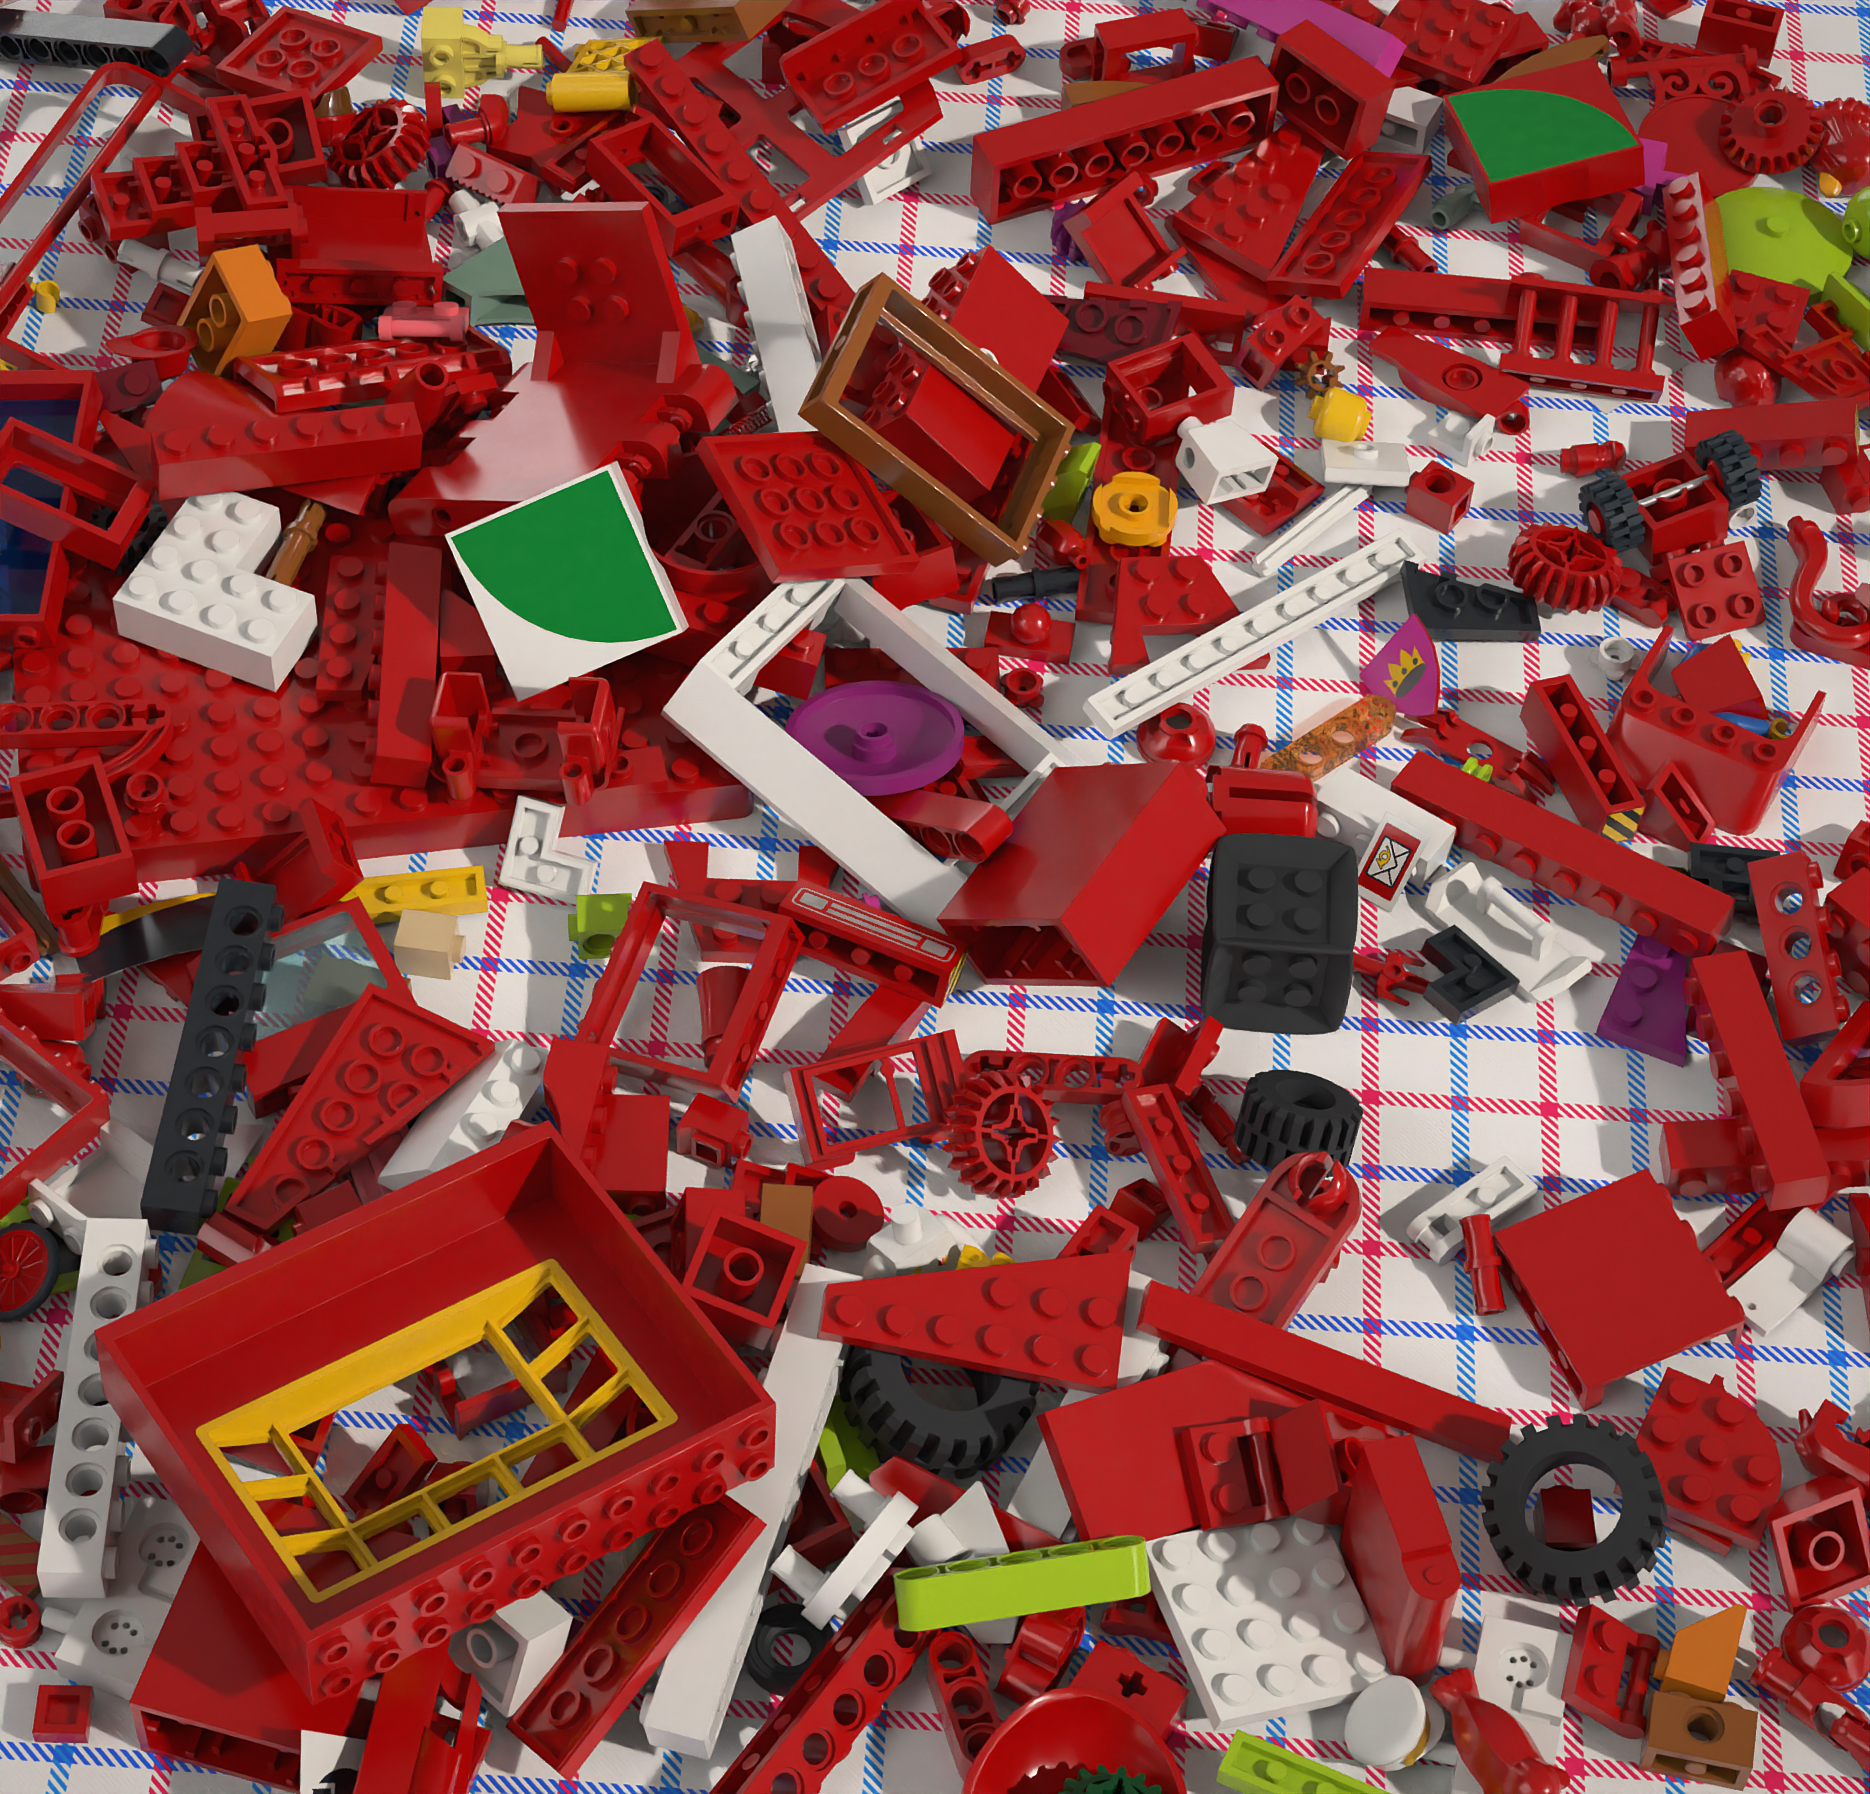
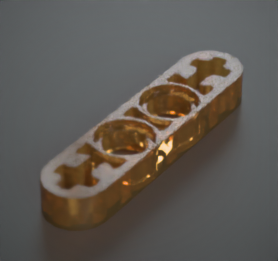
M1368 695L1265 759L1261 763L1260 768L1300 771L1308 775L1314 783L1386 737L1393 729L1396 715L1395 705L1385 696ZM1337 731H1344L1350 733L1355 739L1349 743H1342L1335 740L1332 734ZM1304 752H1314L1320 755L1322 760L1318 763L1310 764L1301 760L1299 755Z

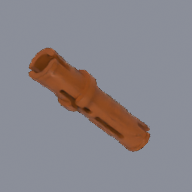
M307 498L302 502L295 520L289 523L283 531L284 541L265 578L289 587L291 586L307 553L312 552L318 543V539H316L317 533L328 516V508L324 503L315 500L309 511L312 499Z

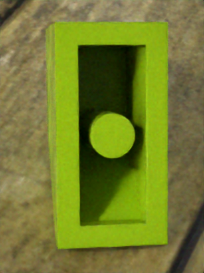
M1090 442L1071 447L1069 454L1059 464L1055 473L1058 476L1056 484L1043 500L1041 505L1044 508L1043 516L1050 519H1061L1072 524L1086 498L1102 445Z

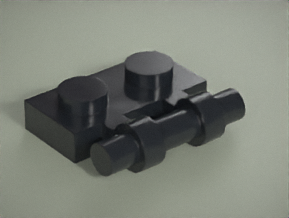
M1691 842L1687 853L1688 876L1722 893L1746 894V900L1736 899L1733 917L1745 918L1746 923L1759 924L1747 863L1779 856L1780 851Z

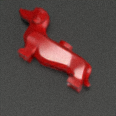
M1828 1399L1822 1402L1813 1418L1806 1408L1799 1410L1798 1420L1801 1430L1794 1442V1448L1799 1455L1802 1466L1816 1477L1828 1473L1858 1486L1863 1507L1870 1511V1448L1850 1441L1847 1435L1835 1425H1843L1849 1413Z

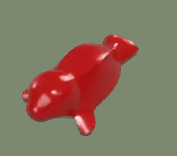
M1458 1668L1452 1671L1450 1675L1438 1678L1429 1686V1692L1432 1697L1451 1715L1453 1737L1457 1750L1469 1772L1482 1787L1484 1794H1561V1790L1570 1785L1571 1781L1568 1773L1559 1767L1548 1764L1544 1760L1529 1732L1513 1715L1496 1704L1480 1698L1475 1676L1470 1668Z

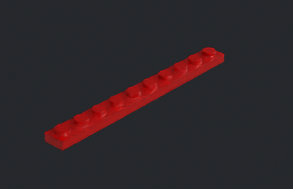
M655 38L623 55L624 66L688 149L741 201L739 215L748 227L774 215L777 217L792 240L807 302L815 314L818 316L827 304L848 311L856 293L659 39Z

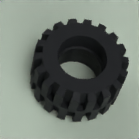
M1293 1070L1259 1072L1255 1074V1077H1250L1247 1082L1233 1134L1235 1136L1234 1141L1237 1146L1241 1147L1240 1150L1245 1155L1272 1170L1284 1159L1304 1152H1327L1330 1154L1333 1162L1338 1159L1341 1165L1346 1168L1349 1165L1358 1134L1363 1108L1359 1105L1360 1102L1357 1098L1351 1095L1349 1091L1320 1076ZM1332 1169L1329 1171L1326 1178L1333 1177Z

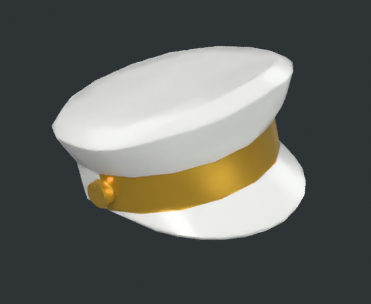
M1397 1675L1386 1676L1370 1684L1353 1702L1346 1717L1344 1737L1348 1751L1358 1762L1383 1771L1400 1770L1406 1766L1413 1765L1416 1760L1428 1753L1437 1744L1444 1731L1445 1716L1443 1710L1436 1702L1421 1696L1419 1689L1410 1679Z

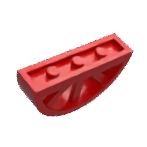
M1864 1000L1800 1080L1799 1091L1813 1126L1861 1127L1870 1125V1001Z

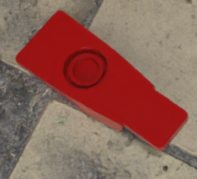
M1394 325L1387 327L1369 343V353L1398 367L1402 383L1411 392L1429 403L1478 419H1482L1486 414H1490L1495 417L1496 421L1530 390V384L1453 349L1429 340L1424 341Z

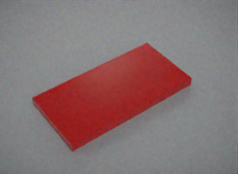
M1210 1359L1043 1412L1036 1416L1081 1542L1122 1535L1142 1536L1145 1538V1542L1201 1525L1180 1432L1191 1427L1238 1422L1257 1417H1268V1421H1271L1316 1398L1221 1361ZM1270 1433L1267 1434L1280 1497L1283 1498L1282 1489L1284 1486L1279 1465L1272 1453L1271 1444L1273 1438ZM1247 1439L1238 1440L1252 1507L1262 1505Z

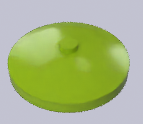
M1774 187L1742 188L1725 193L1715 199L1720 208L1729 275L1731 270L1735 269L1810 289L1806 306L1820 302L1828 274L1836 271L1846 280L1853 258V248L1843 236V222L1823 204L1803 194Z

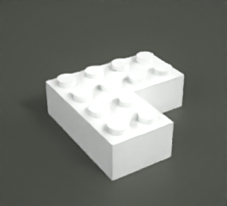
M233 491L188 497L112 599L119 635L276 692L319 631L314 595L260 576L283 543L279 508Z

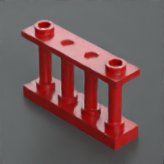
M1524 272L1519 276L1512 275L1507 296L1520 297L1513 350L1508 353H1501L1497 365L1498 370L1525 381L1530 386L1658 404L1663 393L1665 376L1656 375L1655 371L1652 370L1659 317L1670 318L1676 298L1667 297L1664 292L1653 289L1643 290L1639 293L1546 280L1542 275L1532 272ZM1537 300L1561 303L1554 356L1549 357V359L1533 357V354L1529 352ZM1577 306L1602 309L1595 361L1591 362L1590 365L1574 363V360L1570 358ZM1618 311L1642 315L1636 366L1631 371L1614 369L1615 366L1611 364Z

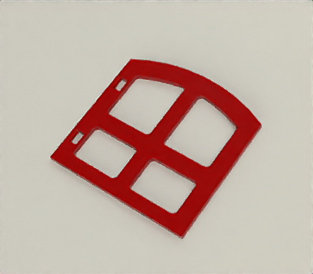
M793 0L751 40L702 42L676 60V63L693 84L701 85L716 99L723 101L724 106L740 119L738 123L728 130L744 150H747L758 141H766L809 177L807 181L782 198L788 207L800 199L805 202L793 211L799 221L806 218L943 118L933 85L927 79L898 95L904 108L901 113L843 155L835 157L789 120L804 107L788 87L774 97L765 99L722 63L784 18L795 19L827 31L862 12L841 0ZM641 86L638 89V93L642 91ZM896 129L902 132L887 144L883 143V139ZM738 214L736 226L743 230L748 225Z

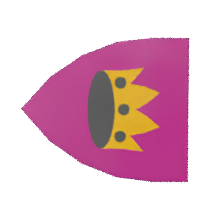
M1413 613L1359 675L1375 697L1395 712L1415 717L1436 716L1440 696L1441 673L1435 645L1427 629L1417 614Z

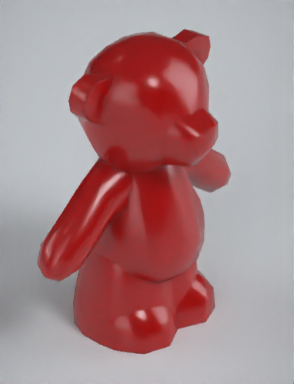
M1651 220L1647 223V234L1641 240L1622 226H1612L1609 230L1610 236L1617 243L1625 247L1628 252L1612 255L1592 264L1588 271L1590 281L1596 287L1637 292L1642 285H1644V290H1659V275L1666 273L1673 278L1668 232L1661 229L1660 223L1657 220Z

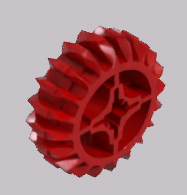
M392 97L386 102L379 99L372 107L365 105L363 111L353 118L350 131L341 143L334 147H328L330 155L327 161L332 163L330 169L338 172V176L343 181V184L350 183V188L395 189L396 184L399 182H406V177L411 172L418 171L416 167L418 163L427 159L425 152L431 148L429 140L432 134L429 131V126L426 124L424 116L418 109L408 104L405 99L397 101Z
M1544 522L1542 526L1531 524L1529 529H1521L1508 554L1507 566L1509 569L1507 575L1513 579V585L1516 588L1523 589L1524 596L1535 597L1537 604L1545 603L1550 605L1552 610L1555 608L1564 609L1568 614L1573 610L1586 614L1589 610L1599 612L1602 607L1609 606L1611 600L1615 598L1622 582L1623 569L1621 567L1623 561L1616 556L1617 550H1614L1612 547H1606L1605 540L1596 539L1593 537V532L1585 533L1580 531L1578 526L1570 528L1561 522L1558 526Z
M1011 1070L984 1071L978 1074L977 1077L963 1081V1089L951 1094L955 1106H949L943 1110L950 1119L949 1125H944V1127L939 1129L943 1133L948 1134L949 1142L941 1150L951 1153L953 1157L947 1168L954 1171L960 1170L958 1183H962L965 1186L971 1185V1193L986 1195V1197L994 1200L1005 1199V1197L1018 1198L1021 1195H1025L1026 1191H1033L1035 1188H1039V1179H1044L1051 1175L1047 1163H1052L1059 1159L1052 1150V1146L1062 1140L1054 1135L1053 1126L1060 1119L1050 1116L1049 1111L1054 1102L1042 1099L1044 1087L1031 1084V1076L1016 1075L1015 1071L1011 1072Z

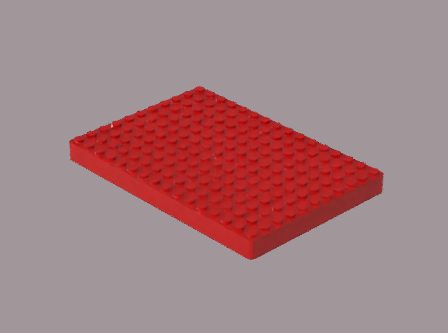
M446 449L422 451L420 469H415L412 476L415 477L424 467L446 465L448 457ZM393 479L390 480L378 520L325 504L328 508V516L317 533L316 539H318V543L312 552L307 553L290 586L314 595L319 631L276 692L119 635L112 599L129 578L130 569H125L123 576L117 575L115 570L111 569L108 572L103 569L102 564H97V562L73 552L55 648H35L31 650L13 648L16 703L160 699L171 708L174 724L172 740L161 758L146 770L156 773L164 781V787L169 790L167 803L164 806H159L158 811L155 813L140 814L136 809L130 810L124 803L123 795L126 793V784L112 790L133 855L138 884L234 873L233 867L240 861L254 870H259L305 831L298 809L310 798H313L342 817L357 860L507 844L517 799L522 794L565 806L558 838L740 819L748 817L754 810V793L661 715L663 708L694 667L642 651L632 653L578 677L606 679L610 684L616 716L619 707L625 708L616 752L661 746L668 776L669 791L573 806L566 801L564 792L479 788L478 786L472 797L466 800H456L450 796L447 783L435 778L430 769L424 789L370 782L371 764L363 763V753L366 736H373V727L365 726L368 700H375V691L367 689L362 702L317 701L316 696L330 556H386L389 542L442 549L440 590L449 589L459 596L452 590L450 560L454 558V555L445 536L396 535L388 514V505L390 503L389 489L390 485L395 481ZM275 486L233 491L278 507L283 538V531L286 526L295 520L302 502L307 499V497ZM19 491L52 507L60 508L63 491ZM84 497L80 519L88 522L89 519H92L91 513L95 508L102 511L101 505ZM312 499V503H311V505H310V507H309V509H308L309 511L311 510V508H312V506H313V504H314V501H315V500H313V499ZM698 514L680 518L662 527L648 539L649 546L664 556ZM7 522L8 551H51L53 542ZM138 531L134 538L142 535L144 532ZM276 554L274 555V557L266 566V568L260 576L265 578ZM9 567L11 614H39L48 567ZM440 605L435 695L440 676L442 675L440 661ZM496 666L497 684L484 685L491 712L493 707L575 710L568 681L519 702L503 666ZM105 717L98 720L95 726L100 729H109L114 727L118 720L113 717ZM131 718L127 719L128 726H132ZM156 718L150 719L149 725L155 724ZM57 719L49 725V728L58 731L65 730L73 722L68 719ZM16 720L17 731L22 730L27 725L26 722ZM432 739V754H433V750H434V746H435L433 739ZM134 745L18 749L19 775L100 755L104 764L126 752ZM144 794V795H142V797H144V798L150 796V794ZM22 835V851L30 887L34 892L40 894Z

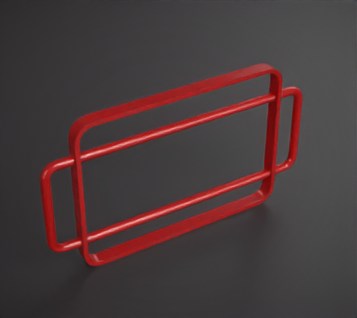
M189 54L167 77H159L127 62H112L102 65L97 69L0 197V224L100 90L108 85L124 84L143 93L1 284L0 315L91 192V174L105 173L157 100L185 114L189 110L205 108V99L171 83L179 71H195L239 94H246L249 99L262 97V95L217 81L215 71L217 65L194 54ZM325 160L328 181L322 183L329 187L350 188V183L343 184V181L338 176V172L330 169L332 163ZM0 335L1 360L22 370H70ZM143 407L116 415L141 427L143 414L148 408ZM76 425L52 432L73 442ZM105 428L96 432L94 444L112 442Z

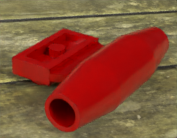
M426 359L418 363L396 382L382 405L414 402L423 437L427 430H432L435 434L448 431L456 434L467 422L477 420L482 410L487 407L488 401L498 388L493 373L489 372L455 379L447 387L449 380L447 369L436 360Z

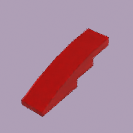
M880 985L855 1012L817 1062L837 1058L840 1050L866 1042L883 1040L888 1045L907 1041L932 1005ZM880 1059L811 1076L814 1086L850 1104L869 1075L874 1078L876 1077L882 1062Z

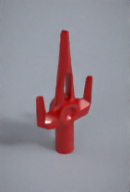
M1394 951L1388 953L1385 963L1353 952V971L1378 980L1374 989L1377 996L1407 1007L1410 1005L1408 1000L1390 991L1400 988L1424 995L1428 984L1431 983L1406 971L1402 963L1424 967V961Z

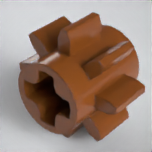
M1309 350L1307 355L1309 360L1304 364H1294L1300 370V378L1296 379L1293 384L1296 386L1305 385L1307 387L1305 392V398L1311 400L1315 396L1316 391H1319L1320 395L1324 397L1327 390L1331 387H1344L1338 381V373L1343 371L1345 366L1330 363L1333 359V353L1330 351H1326L1320 360L1315 351ZM1316 366L1327 371V374L1321 377L1322 384L1311 381V376L1317 373Z

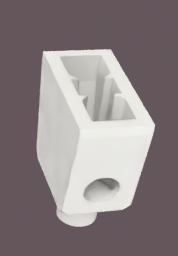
M1195 416L1186 418L1179 425L1177 434L1183 440L1175 459L1176 466L1205 505L1266 491L1279 458L1241 427L1228 420L1204 426Z

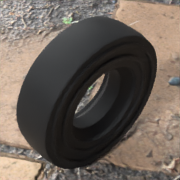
M779 1604L760 1613L744 1659L753 1680L761 1688L775 1695L785 1697L835 1634L829 1622L820 1630L801 1615L802 1611L806 1608L803 1604ZM784 1634L800 1635L809 1643L811 1648L810 1655L799 1665H782L772 1657L770 1647L774 1640Z

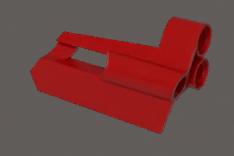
M900 1456L892 1457L869 1474L870 1486L885 1499L888 1495L893 1498L900 1491L919 1507L907 1522L912 1528L931 1515L939 1514L941 1516L966 1492V1490ZM991 1504L1010 1553L1068 1544ZM904 1547L889 1567L915 1568L919 1566L910 1561L906 1547ZM1085 1606L1019 1616L1013 1644H1006L1009 1647L1006 1649L1003 1658L1007 1659L997 1687L992 1691L1022 1706L1032 1698L1056 1689L1067 1671L1073 1656L1077 1654L1081 1646L1086 1627Z
M450 1635L438 1646L424 1648L401 1660L393 1669L383 1672L352 1794H466L482 1689L473 1672L465 1673L461 1671L451 1660L448 1653L451 1640ZM438 1690L451 1706L461 1711L452 1747L429 1730Z

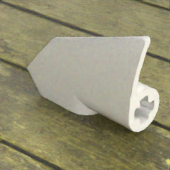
M976 1481L941 1516L939 1514L931 1515L913 1528L916 1533L905 1545L920 1567L1010 1553L985 1488L980 1481ZM1019 1616L964 1625L979 1644H1013Z

